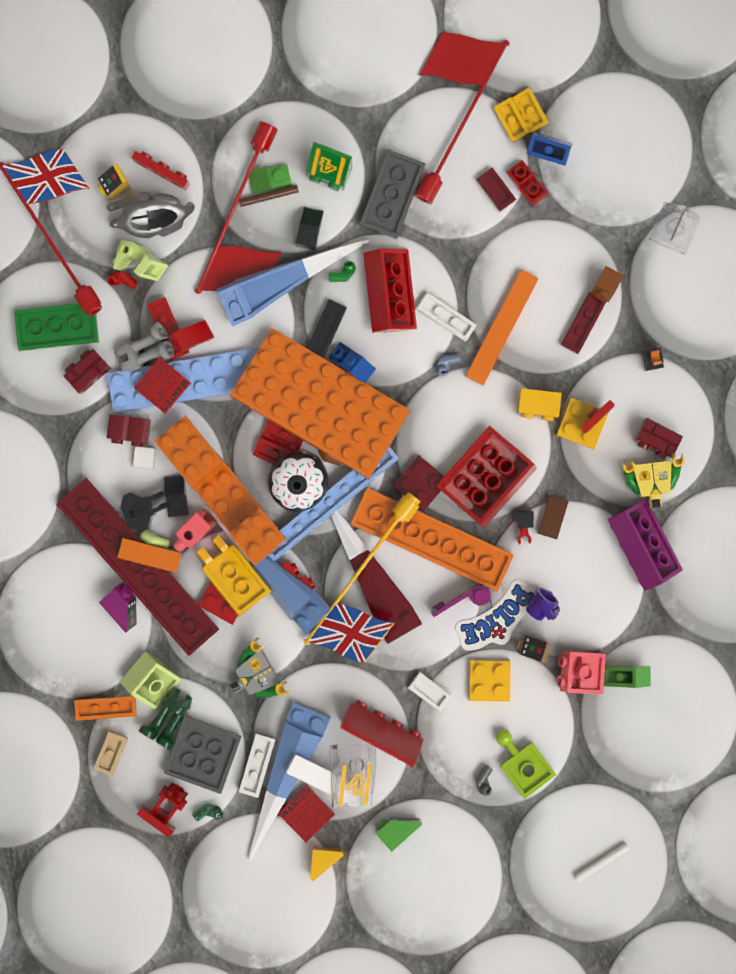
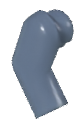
M460 353L442 356L436 365V373L439 376H446L451 364L461 363Z

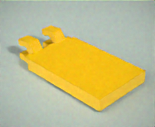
M218 535L212 540V544L219 551L218 554L211 558L202 547L196 552V556L203 563L201 566L203 573L238 617H240L270 594L271 590L234 544L227 546Z

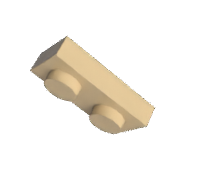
M108 731L93 769L112 777L128 738Z

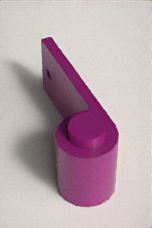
M482 585L473 586L446 604L443 601L432 607L436 610L431 614L433 617H436L466 597H469L474 604L483 606L489 602L490 592Z

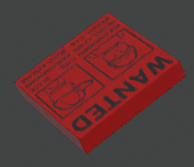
M159 357L134 389L166 414L191 385V382Z
M308 785L278 812L305 843L335 815Z

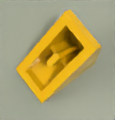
M313 846L310 879L314 881L344 856V851L339 848Z

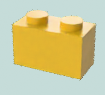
M521 388L517 414H522L521 418L526 419L542 416L541 420L554 421V418L559 417L562 393Z

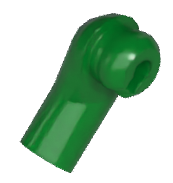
M346 261L340 272H329V282L349 281L355 273V264L352 261Z

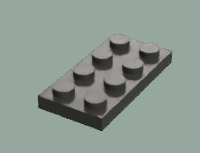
M388 149L360 226L398 239L426 163Z

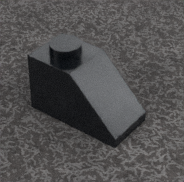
M304 207L297 233L296 247L316 251L324 211Z

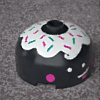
M306 450L289 451L280 455L273 462L268 474V489L274 501L281 507L296 512L306 511L315 507L325 496L328 488V473L322 460L315 454ZM296 481L301 483L297 488L293 485Z

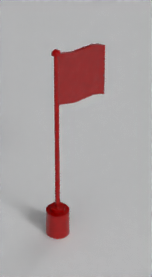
M442 33L421 71L420 76H436L461 84L481 85L436 172L425 173L414 196L422 202L432 205L443 184L439 173L504 50L510 45L508 40L491 42L461 34Z
M259 121L250 142L255 154L197 289H194L196 294H201L202 291H217L216 289L235 282L234 280L276 267L282 252H262L244 247L220 246L259 153L269 152L278 131L276 127L268 123Z

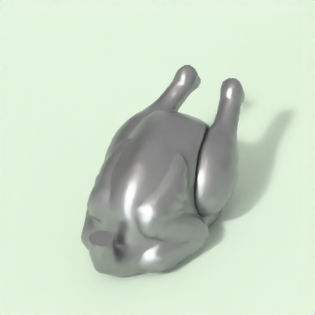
M141 191L135 192L122 200L111 202L106 208L108 211L123 208L122 215L118 220L113 219L110 222V227L123 229L135 237L152 238L156 235L165 237L180 230L183 226V221L192 214L195 206L192 202L182 205L180 200L174 197V195L156 193L151 196V194Z

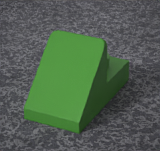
M287 164L272 168L264 166L251 172L249 176L252 193L292 185Z

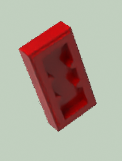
M608 400L599 410L595 407L587 415L589 419L579 430L586 434L615 407V404Z

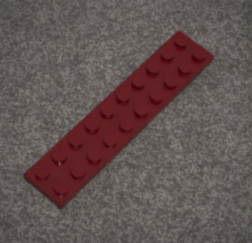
M85 478L56 504L188 656L220 630L169 571L118 558L122 538L141 543L144 542L128 526L127 522L88 478Z

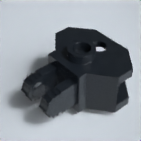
M163 491L149 497H141L132 492L123 496L120 509L130 528L139 532L151 528L153 516L157 515V512L169 507L168 502L162 503L156 508L151 503V501L161 498L164 495ZM132 511H135V517H131Z

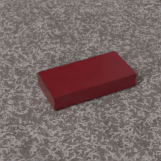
M493 167L476 179L499 212L516 201L515 196Z

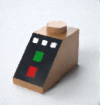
M524 634L523 638H519L516 649H519L518 653L520 655L545 663L551 643Z

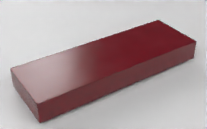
M588 292L561 343L562 347L577 355L580 353L606 301L599 300L591 292Z

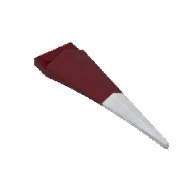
M337 510L331 517L353 570L356 573L371 552ZM373 556L357 579L373 617L381 621L394 623L384 637L387 644H390L422 625V622L412 605Z

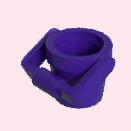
M539 587L535 590L532 599L526 607V611L538 621H542L545 617L548 620H554L560 612L559 602L551 591Z

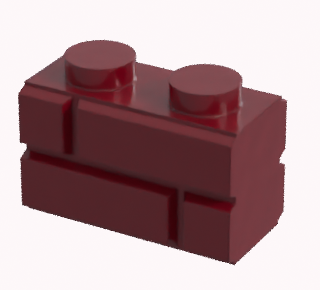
M94 349L84 351L80 355L81 360L78 363H71L64 370L66 373L63 377L81 395L111 369Z
M645 418L634 440L638 442V447L646 451L650 448L656 451L655 455L666 460L667 457L671 458V455L676 452L683 436L649 418Z

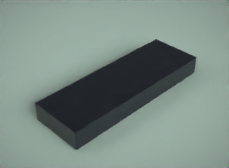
M330 299L328 300L307 349L325 358L347 310L346 306Z

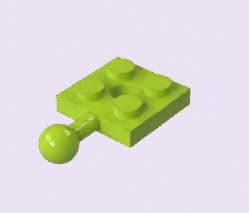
M500 730L496 734V741L498 744L506 746L512 757L499 766L525 799L557 774L533 742H530L518 751L511 742V733L508 730ZM525 765H532L534 768L533 773L529 776L524 775L522 772Z

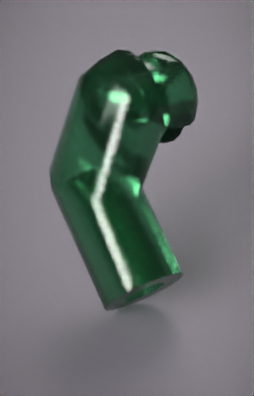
M207 803L193 812L192 815L197 822L205 816L220 820L223 817V811L219 806Z

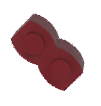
M109 414L106 438L111 439V443L123 444V441H131V446L143 447V443H149L151 420Z

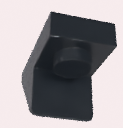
M182 475L164 477V497H166V502L169 504L167 508L168 517L189 515L185 479Z

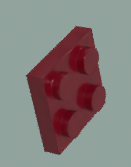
M418 455L393 486L403 495L409 492L421 501L418 506L424 512L441 492L436 485L444 476Z

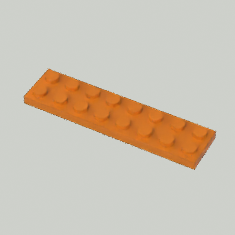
M367 488L351 525L382 538L396 519L393 517L394 512L392 509L398 501ZM419 511L415 512L409 522L404 520L401 523L399 521L385 539L394 545L495 591H498L514 556L507 551Z

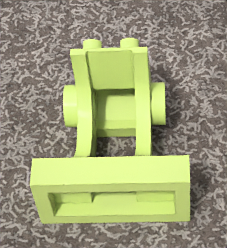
M125 240L120 241L116 249V259L112 261L114 264L113 269L124 271L132 261L136 260L138 266L133 272L139 277L158 281L169 266L166 262L154 256L143 245Z

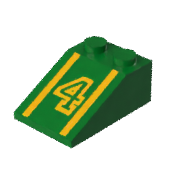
M313 142L306 170L309 180L320 184V182L326 183L328 188L339 191V189L344 190L353 169L352 156Z

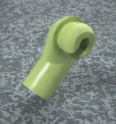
M150 530L141 532L139 536L144 543L164 549H167L169 546V539L159 537Z

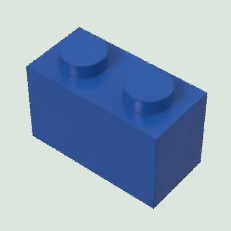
M534 132L526 154L565 166L573 143Z

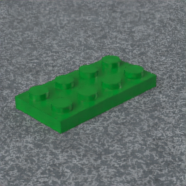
M79 304L14 311L18 351L99 343L97 315L89 316L87 313H84Z

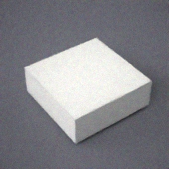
M135 447L133 467L154 469L156 449Z

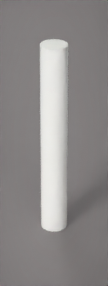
M624 843L574 876L580 882L630 849Z

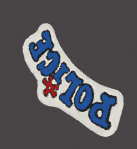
M514 580L504 597L490 610L475 618L459 621L455 630L459 635L462 648L472 651L480 649L491 642L499 645L507 643L514 627L527 613L526 607L534 595L535 588L521 580Z

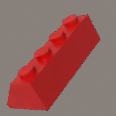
M380 248L364 252L372 333L417 329L408 249Z

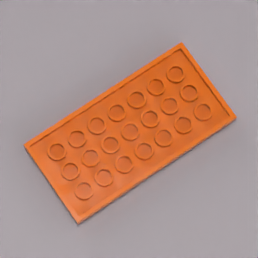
M273 328L230 393L231 398L367 479H370L411 411Z

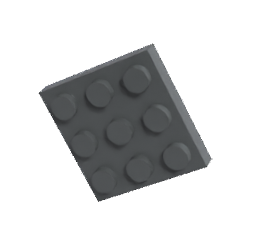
M184 716L164 774L221 794L242 736Z

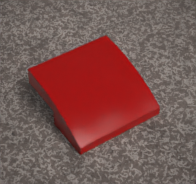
M268 420L252 455L273 464L280 455L289 451L299 450L303 440Z

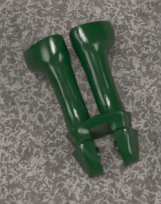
M174 688L167 694V698L163 701V705L150 724H143L138 730L144 736L154 740L170 711L174 712L168 724L156 739L159 745L168 750L173 748V733L183 716H186L187 710L190 709L192 697L187 695L181 702L180 707L174 704L181 691L178 688Z

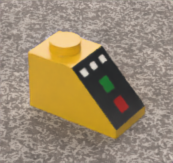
M117 163L98 178L101 183L98 185L103 196L107 195L109 199L131 189Z

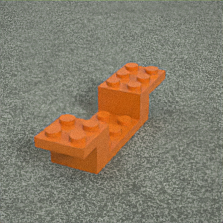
M186 415L154 441L186 482L200 495L229 531V535L254 566L287 540L279 531L277 525Z

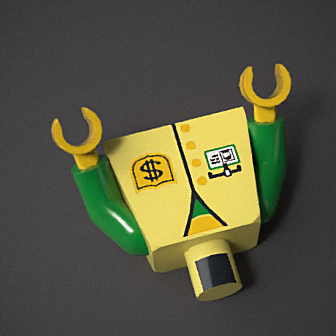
M673 453L671 455L672 465L671 461L635 465L630 458V464L625 466L624 461H621L626 484L639 497L649 496L650 508L662 507L661 494H670V491L674 489L680 477L681 466L685 462L683 454H681L680 459H675L676 456Z

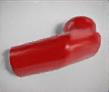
M125 271L111 273L107 278V282L111 286L125 284L133 290L138 285V282Z

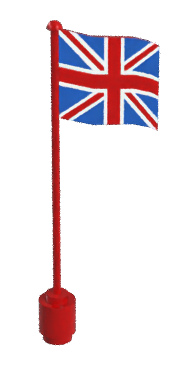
M64 149L45 152L20 162L10 164L0 162L1 171L78 287L74 298L84 313H87L89 316L97 314L103 308L101 300L91 286L80 285L29 206V204L49 201L73 191L89 189L86 182Z

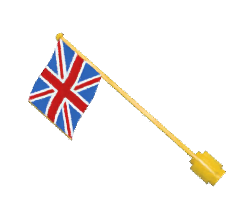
M407 492L394 506L392 511L394 512L393 517L396 519L331 605V610L317 624L308 638L304 639L305 645L314 643L327 647L348 659L366 662L394 625V623L378 620L359 609L339 604V601L399 521L403 523L404 520L409 522L418 510V505L421 501L414 495Z

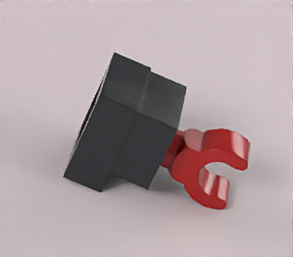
M534 511L512 512V520L517 521V528H520V534L517 537L518 544H521L523 536H527L528 543L530 544L532 539L528 534V528H534Z

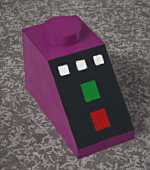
M122 582L99 603L126 633L137 624L136 597L132 590Z

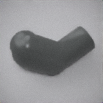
M486 764L475 779L478 792L484 796H488L492 792L488 777L493 769Z

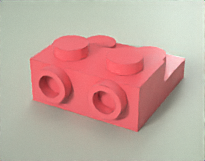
M562 651V655L558 658L561 675L557 677V686L560 687V691L566 693L603 694L606 654Z

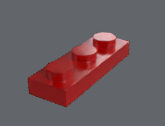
M136 151L134 152L132 160L135 163L183 190H187L190 183L185 174L179 171L176 173L170 171V166L161 161L159 163L151 160L152 156L143 151L141 154Z
M166 297L147 304L154 323L159 322L168 333L169 337L163 340V342L170 341L173 345L174 356L170 360L172 361L190 353L189 350L180 352L174 343L171 334L180 329Z

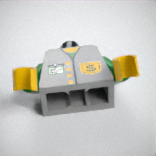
M257 637L242 651L236 662L237 669L235 671L238 678L229 683L234 693H237L245 688L249 695L253 694L256 697L266 698L289 693L290 690L286 691L283 688L287 681H280L262 650L265 644L259 646L257 640L260 638Z

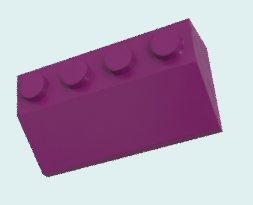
M647 499L607 519L644 591L663 584L683 571Z

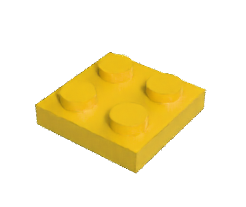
M570 398L556 436L594 450L608 413L586 434H583L579 428L589 419L587 415L595 407Z
M470 660L469 701L510 702L511 661Z

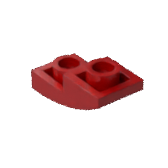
M523 160L506 172L532 207L548 195V191L535 178V174Z
M206 320L171 334L180 352L192 349L215 338Z
M290 561L282 564L287 572L312 590L316 588L311 577L307 578L304 575L298 578L297 574L300 572L295 562L291 564Z

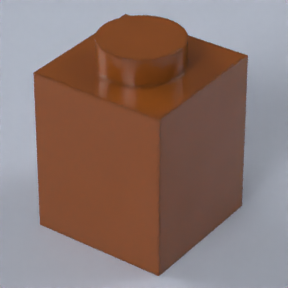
M605 266L591 294L595 295L599 300L609 303L624 275Z

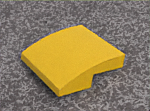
M530 87L493 107L512 143L550 123Z

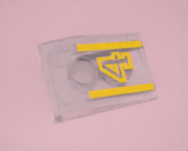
M370 744L330 746L332 807L372 805L377 766L376 747Z

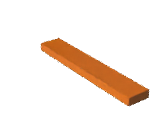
M522 269L520 270L465 377L482 386L484 385L539 278Z

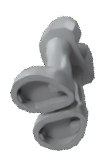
M159 322L151 325L149 335L137 341L127 340L114 351L116 358L128 356L129 360L120 364L122 372L142 369L143 363L160 356L163 359H170L174 356V348L170 341L161 342L155 348L143 353L139 351L169 337L167 331Z

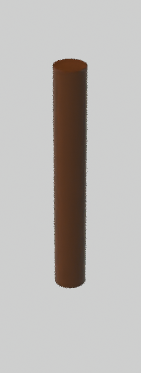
M293 185L239 199L240 207L299 193L298 186Z

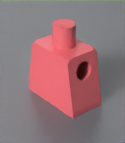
M205 508L198 511L176 533L178 539L173 543L174 548L179 552H182L186 547L192 548L218 524L217 521Z

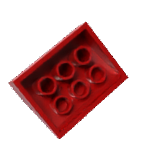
M489 425L440 480L436 487L484 529L535 472L537 467Z
M357 700V702L352 701L341 720L340 728L414 767L424 741L421 738L422 734L414 729L408 731L402 728L404 724L395 719L392 722L385 718L386 714L377 709L374 712L367 709L368 705L360 700Z

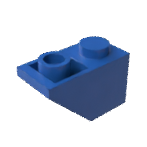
M341 342L328 357L360 382L366 383L376 370L364 357Z

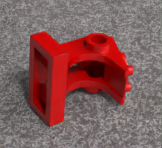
M173 782L169 787L164 785L158 794L161 798L152 811L143 805L136 815L170 838L176 828L168 822L177 809L182 811L188 801L185 798L188 793L181 786ZM165 798L175 804L170 813L160 807Z

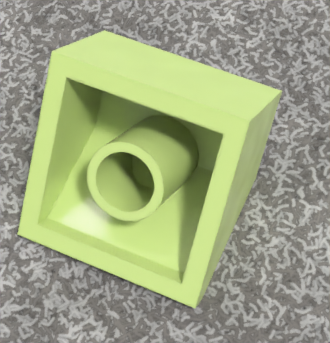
M145 651L120 680V683L132 696L156 710L165 700L167 694L181 681V678L159 659Z

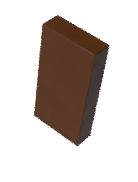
M551 495L548 496L537 534L553 539L558 538L569 501Z

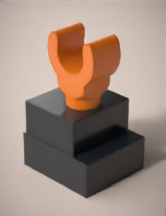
M661 347L641 352L645 372L664 368Z

